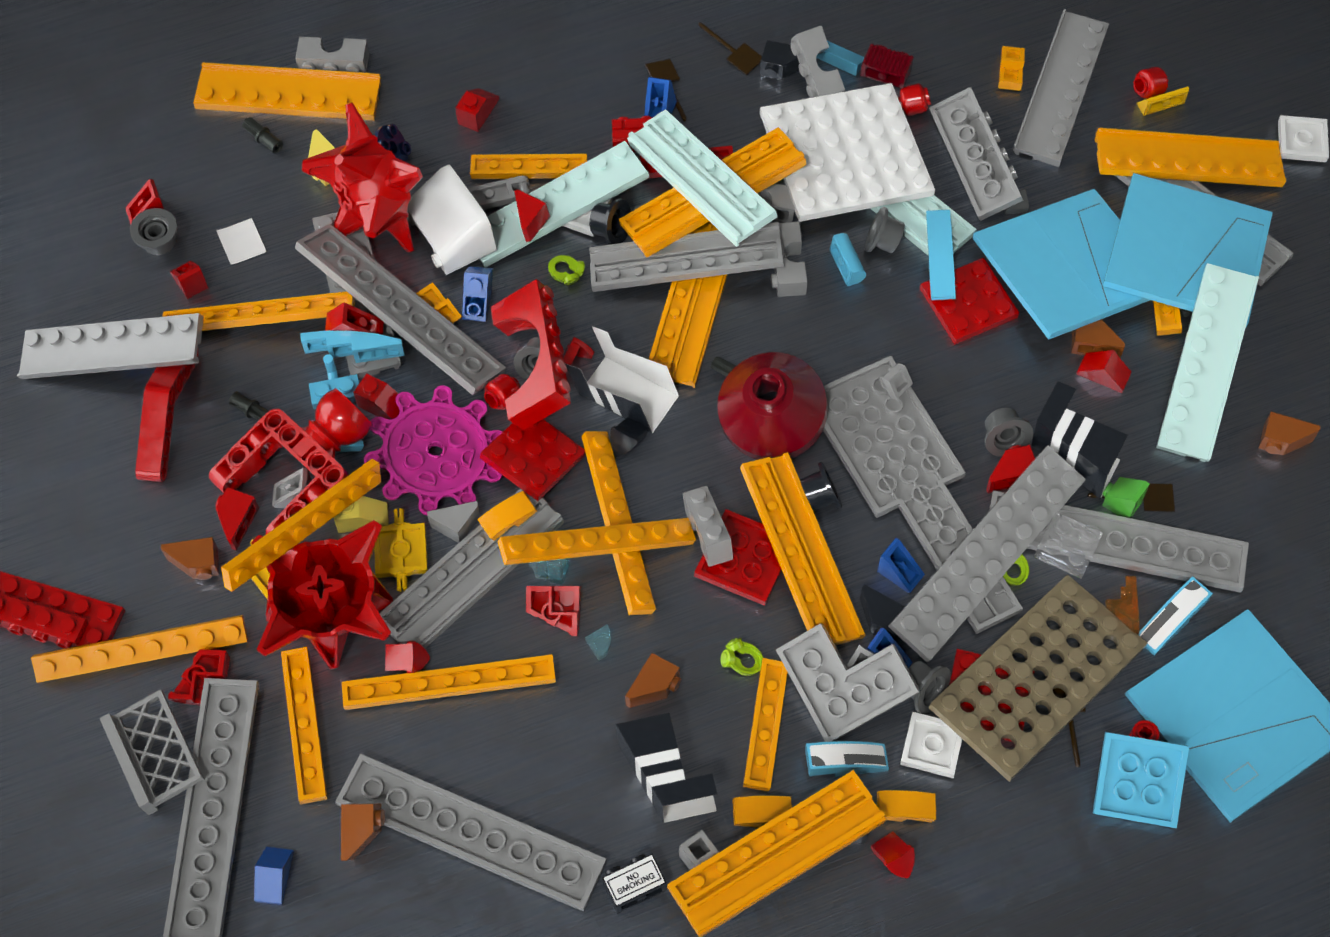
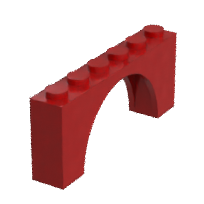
M537 279L491 306L493 325L507 336L528 329L537 330L539 333L540 351L532 373L521 388L505 400L508 420L522 430L529 428L571 403L569 393L571 388L567 382V367L563 359L564 349L560 343V329L556 320L557 311L553 303L554 294L548 285L542 284Z

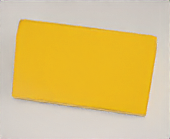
M1189 87L1137 102V106L1143 116L1184 104Z

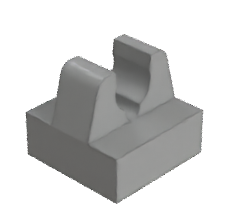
M900 363L894 368L890 367L884 377H879L881 386L894 399H898L913 384L906 366Z

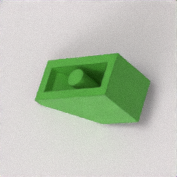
M1119 477L1115 484L1110 482L1102 495L1105 496L1102 506L1117 516L1132 518L1142 504L1150 483L1143 480Z

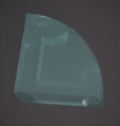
M608 625L585 637L586 643L598 661L607 655L611 645V632Z

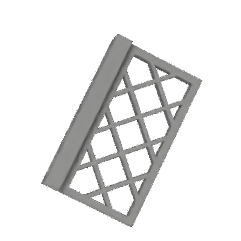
M161 689L113 716L108 713L100 718L138 806L148 815L158 811V805L204 780ZM160 700L162 707L158 716L148 714L150 705ZM131 715L139 716L134 729L126 728L122 720ZM145 718L156 720L151 734L140 731ZM162 722L169 723L172 726L168 738L157 735ZM138 735L149 738L144 751L136 750L134 747ZM155 740L166 742L161 756L150 753ZM172 744L182 747L178 760L167 757ZM148 757L159 760L154 773L144 770ZM165 762L176 764L171 778L160 775ZM182 766L192 769L194 776L185 781L177 779ZM157 781L169 782L166 792L156 796L154 789Z

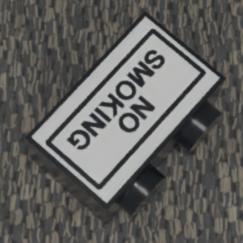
M641 854L630 861L631 864L623 868L620 866L613 867L605 873L606 876L602 877L603 886L617 914L667 891V882L653 854L648 856Z

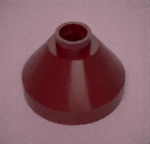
M780 352L757 354L739 363L725 378L717 403L719 420L728 440L741 453L756 460L767 457H779L787 452L792 459L804 453L820 437L826 424L828 413L825 389L818 374L803 360ZM777 392L776 398L771 401L760 398L766 393Z

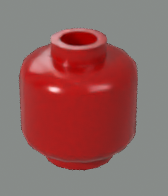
M1160 67L1140 70L1133 82L1134 90L1144 99L1164 94L1168 88V76Z
M918 83L901 88L898 99L907 116L917 115L928 110V105H931L927 87L923 88Z
M507 374L498 375L488 382L484 388L486 403L493 409L505 410V400L520 389V383L516 378Z

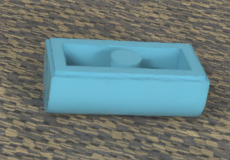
M846 233L834 235L829 250L845 284L848 287L860 283L865 279L866 272L849 236Z

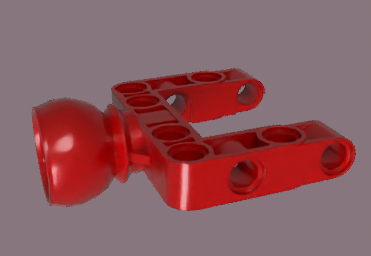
M334 388L320 399L315 410V420H309V426L300 427L280 409L268 411L210 470L209 479L224 494L227 487L236 490L243 482L246 483L267 463L266 461L279 448L284 447L315 478L266 528V534H268L350 475L335 460V451L340 452L341 445H351L362 440L368 434L373 424L347 397Z

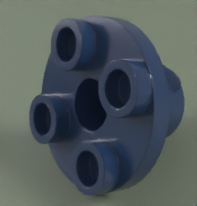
M389 124L379 127L374 136L378 137L377 142L385 149L392 151L396 158L407 162L408 155L411 153V146L409 142L405 141L397 126Z

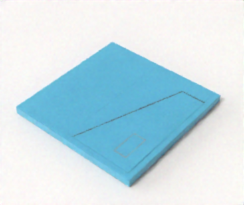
M1133 173L1103 286L1193 312L1207 263L1255 277L1259 276L1273 212ZM1252 301V305H1251V309H1250V313H1249V317H1248V320H1247L1246 327H1247V325H1248V323H1249V320H1250V315H1251V310H1252V306H1253V301Z
M1095 189L973 233L972 239L1048 340L1150 301L1143 297L1103 286L1120 219Z
M1249 609L1125 693V696L1143 718L1151 721L1158 727L1159 737L1163 742L1189 746L1186 770L1230 823L1330 752V702Z

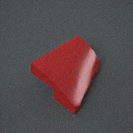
M526 586L527 613L566 631L571 636H578L581 586Z
M199 649L193 658L192 665L181 675L182 680L174 692L170 691L168 694V700L200 706L204 679H227L230 656L227 651Z

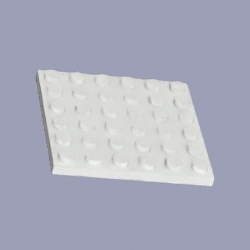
M892 83L760 107V116L766 133L779 127L794 143V147L799 152L802 151L806 158L807 164L804 167L783 178L792 198L799 222L934 196L935 188Z

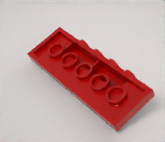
M0 571V626L7 628L9 632L18 636H22L23 633L28 634L36 641L46 643L47 640L55 642L62 649L113 639L125 613V609L122 606Z

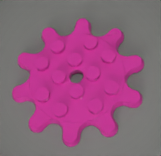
M445 385L438 386L434 390L432 400L427 403L418 402L409 392H400L396 397V404L400 412L395 419L389 420L383 417H374L370 420L373 424L370 431L382 438L383 445L376 451L368 452L364 456V464L374 459L379 462L380 469L389 472L390 480L384 485L382 493L390 501H394L406 493L415 494L419 499V511L427 516L428 511L437 510L440 499L450 497L455 499L459 505L476 501V496L472 491L474 482L483 480L496 483L502 478V474L480 459V452L503 432L500 430L487 431L481 427L480 420L487 412V405L482 400H474L466 407H457L452 402V390ZM438 446L442 449V453L440 456L432 455L428 450L431 447Z

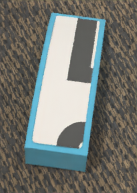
M1192 576L1139 631L1138 635L1148 643L1145 648L1155 656L1189 623L1190 619L1209 601L1213 593Z
M859 741L806 743L805 753L809 776L835 774V777L848 774L852 770L856 774L889 771L885 744Z

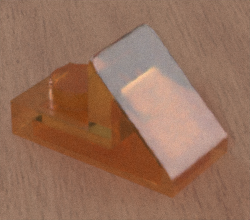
M1125 576V586L1120 587L1121 599H1108L1105 601L1106 608L1133 633L1139 634L1136 576Z

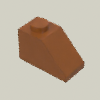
M1102 319L1073 330L1071 354L1085 355L1089 352L1114 350L1121 358L1125 343Z
M1270 412L1264 423L1258 448L1266 450L1270 454L1285 455L1313 442L1321 426Z
M213 537L161 544V550L166 559L193 579L207 580L212 576L219 575L218 547Z
M651 653L625 696L626 706L632 708L667 699L670 692H675L681 683L680 667Z
M381 803L341 804V861L355 859L381 832V826L385 823V811L381 809Z

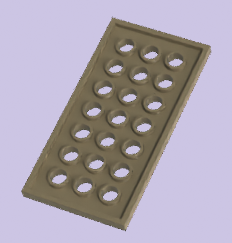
M1067 574L929 705V709L1010 782L1148 643ZM1063 606H1073L1076 610V613H1067L1063 609ZM1055 621L1060 629L1052 630L1047 626L1046 622ZM1090 622L1094 624L1096 631L1086 630L1083 623ZM1038 637L1042 640L1043 645L1035 646L1030 642L1029 638ZM1074 638L1079 642L1080 646L1076 648L1071 647L1066 639ZM1103 640H1112L1116 644V648H1107ZM1021 653L1025 656L1026 661L1017 662L1012 654ZM1049 655H1059L1063 663L1056 664L1052 662ZM1087 656L1097 657L1100 664H1090L1087 661ZM1002 668L1008 673L1009 677L1001 679L996 675L995 670ZM1035 670L1042 671L1046 679L1038 680L1033 676L1032 672ZM1070 672L1080 673L1083 681H1074L1070 677ZM981 685L989 687L991 694L988 696L982 695L978 691V687ZM1024 687L1027 689L1029 696H1019L1015 688ZM1053 689H1062L1066 693V697H1056ZM968 702L974 707V711L965 712L961 709L960 704ZM1001 703L1007 704L1012 712L1009 714L1002 713L998 709V705ZM1036 706H1046L1049 710V714H1039L1036 710ZM988 720L994 725V729L987 731L981 727L980 722ZM1022 721L1029 723L1032 731H1022L1018 723ZM1004 738L1010 739L1015 747L1013 749H1006L1002 746L1001 740Z

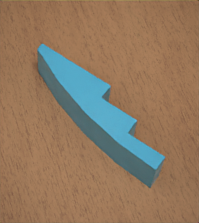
M950 210L926 211L931 300L956 299Z
M359 331L300 333L305 354L328 350L333 358L354 355L356 363L405 356L401 339L381 334Z

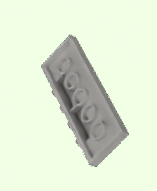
M971 87L929 107L980 221L1024 201L1014 181L1018 178L1013 165L1008 167L1006 161L1010 160L1004 147L999 149L997 143L1001 142V139L996 129L991 131L989 125L993 122L988 111L982 112Z

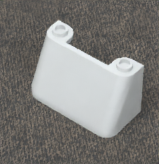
M448 164L440 168L411 196L407 210L409 213L407 217L408 223L410 222L412 226H418L432 246L434 254L431 255L433 263L437 268L441 267L446 275L497 251L487 215L451 165Z

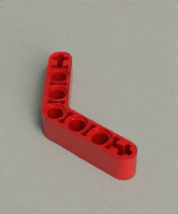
M196 364L156 367L147 382L143 397L135 470L138 480L162 483L165 481L168 470L175 401Z

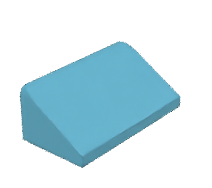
M827 41L829 48L823 53L817 54L816 58L856 76L861 70L865 57Z

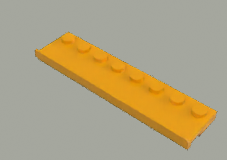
M202 63L193 102L195 109L346 119L345 105L353 103L363 120L375 121L379 100L378 94L381 88V76L375 73Z
M779 127L721 160L757 194L807 164L802 151L799 152L794 147V143ZM672 188L619 219V222L647 258L708 223L709 220L675 188Z
M1098 128L1096 132L1095 142H1097L1098 146L1097 158L1100 174L1132 177L1133 173L1159 179L1283 187L1286 182L1279 141Z
M709 221L689 234L718 229ZM728 274L673 281L671 283L649 360L667 366L673 382L693 386V388L696 387Z
M783 453L782 456L775 458L767 457L742 463L740 470L806 630L808 631L820 623L824 624L835 646L863 639L866 636L812 507L804 493L789 453Z
M852 770L668 883L667 888L698 937H703L882 825L886 821L883 811H880L873 801L870 792L855 771Z

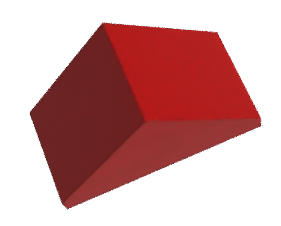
M149 179L126 206L125 209L130 224L139 213L147 209H164L162 199L153 179Z
M515 190L521 229L526 242H530L549 219L550 214L545 202L521 190Z
M191 260L170 271L187 299L208 289L201 268Z
M1114 350L1086 353L1076 375L1122 393L1132 371Z

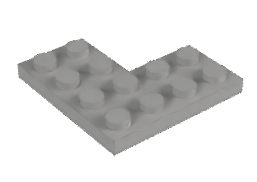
M820 623L776 649L825 742L835 741L921 692L895 644L886 647L848 669L824 624Z

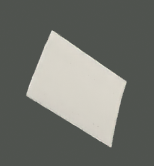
M252 218L227 228L216 230L231 265L267 252Z

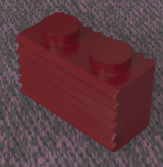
M872 43L862 62L860 76L885 84L892 83L895 87L903 88L912 70L914 57L912 55L909 56L905 52H896L895 50L887 49L883 45H874Z

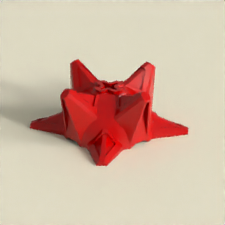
M347 103L345 105L348 125L346 144L304 159L302 161V171L330 183L331 187H333L340 205L333 226L343 235L348 236L363 228L367 237L375 238L385 230H388L406 252H412L414 248L407 220L409 215L407 210L408 203L411 200L410 191L423 178L419 167L396 158L392 151L385 149L377 142L378 137L372 135L354 104Z
M373 520L339 540L326 539L303 542L295 545L266 567L270 573L266 607V621L268 624L257 647L259 653L267 656L301 637L308 638L330 669H335L339 667L348 632L383 641L390 636L391 631L378 611L384 610L391 604L393 597L375 576L369 565V560L382 525ZM258 535L251 543L254 544L264 536Z

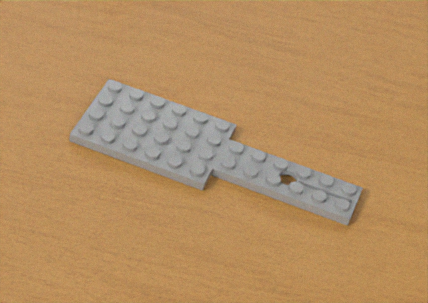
M889 356L824 385L828 413L823 431L875 517L878 518L899 508L933 565L938 570L950 554L973 530L946 487L964 478L966 472L911 386L898 399L890 397L888 391L881 386L879 377H884L890 367L894 368L897 365L892 356ZM1002 577L967 617V620L975 633L978 634L1021 613L1023 608Z

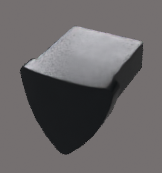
M628 417L617 426L614 425L610 432V441L614 455L619 457L632 450L637 443L646 437L649 428Z

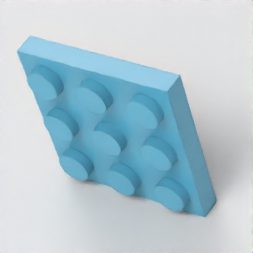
M1105 732L1092 813L1177 828L1189 746Z

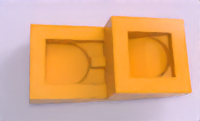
M1002 46L999 89L1021 91L1025 48Z
M433 282L416 293L452 324L462 318L448 298L445 299Z
M521 491L502 501L477 520L490 539L495 541L513 525L519 527L535 514L537 509L526 493Z
M882 790L877 792V807L880 811L884 812L886 820L903 822L908 819L928 823L936 820L935 793L902 790Z
M745 796L733 798L734 826L760 827L792 808L791 797Z

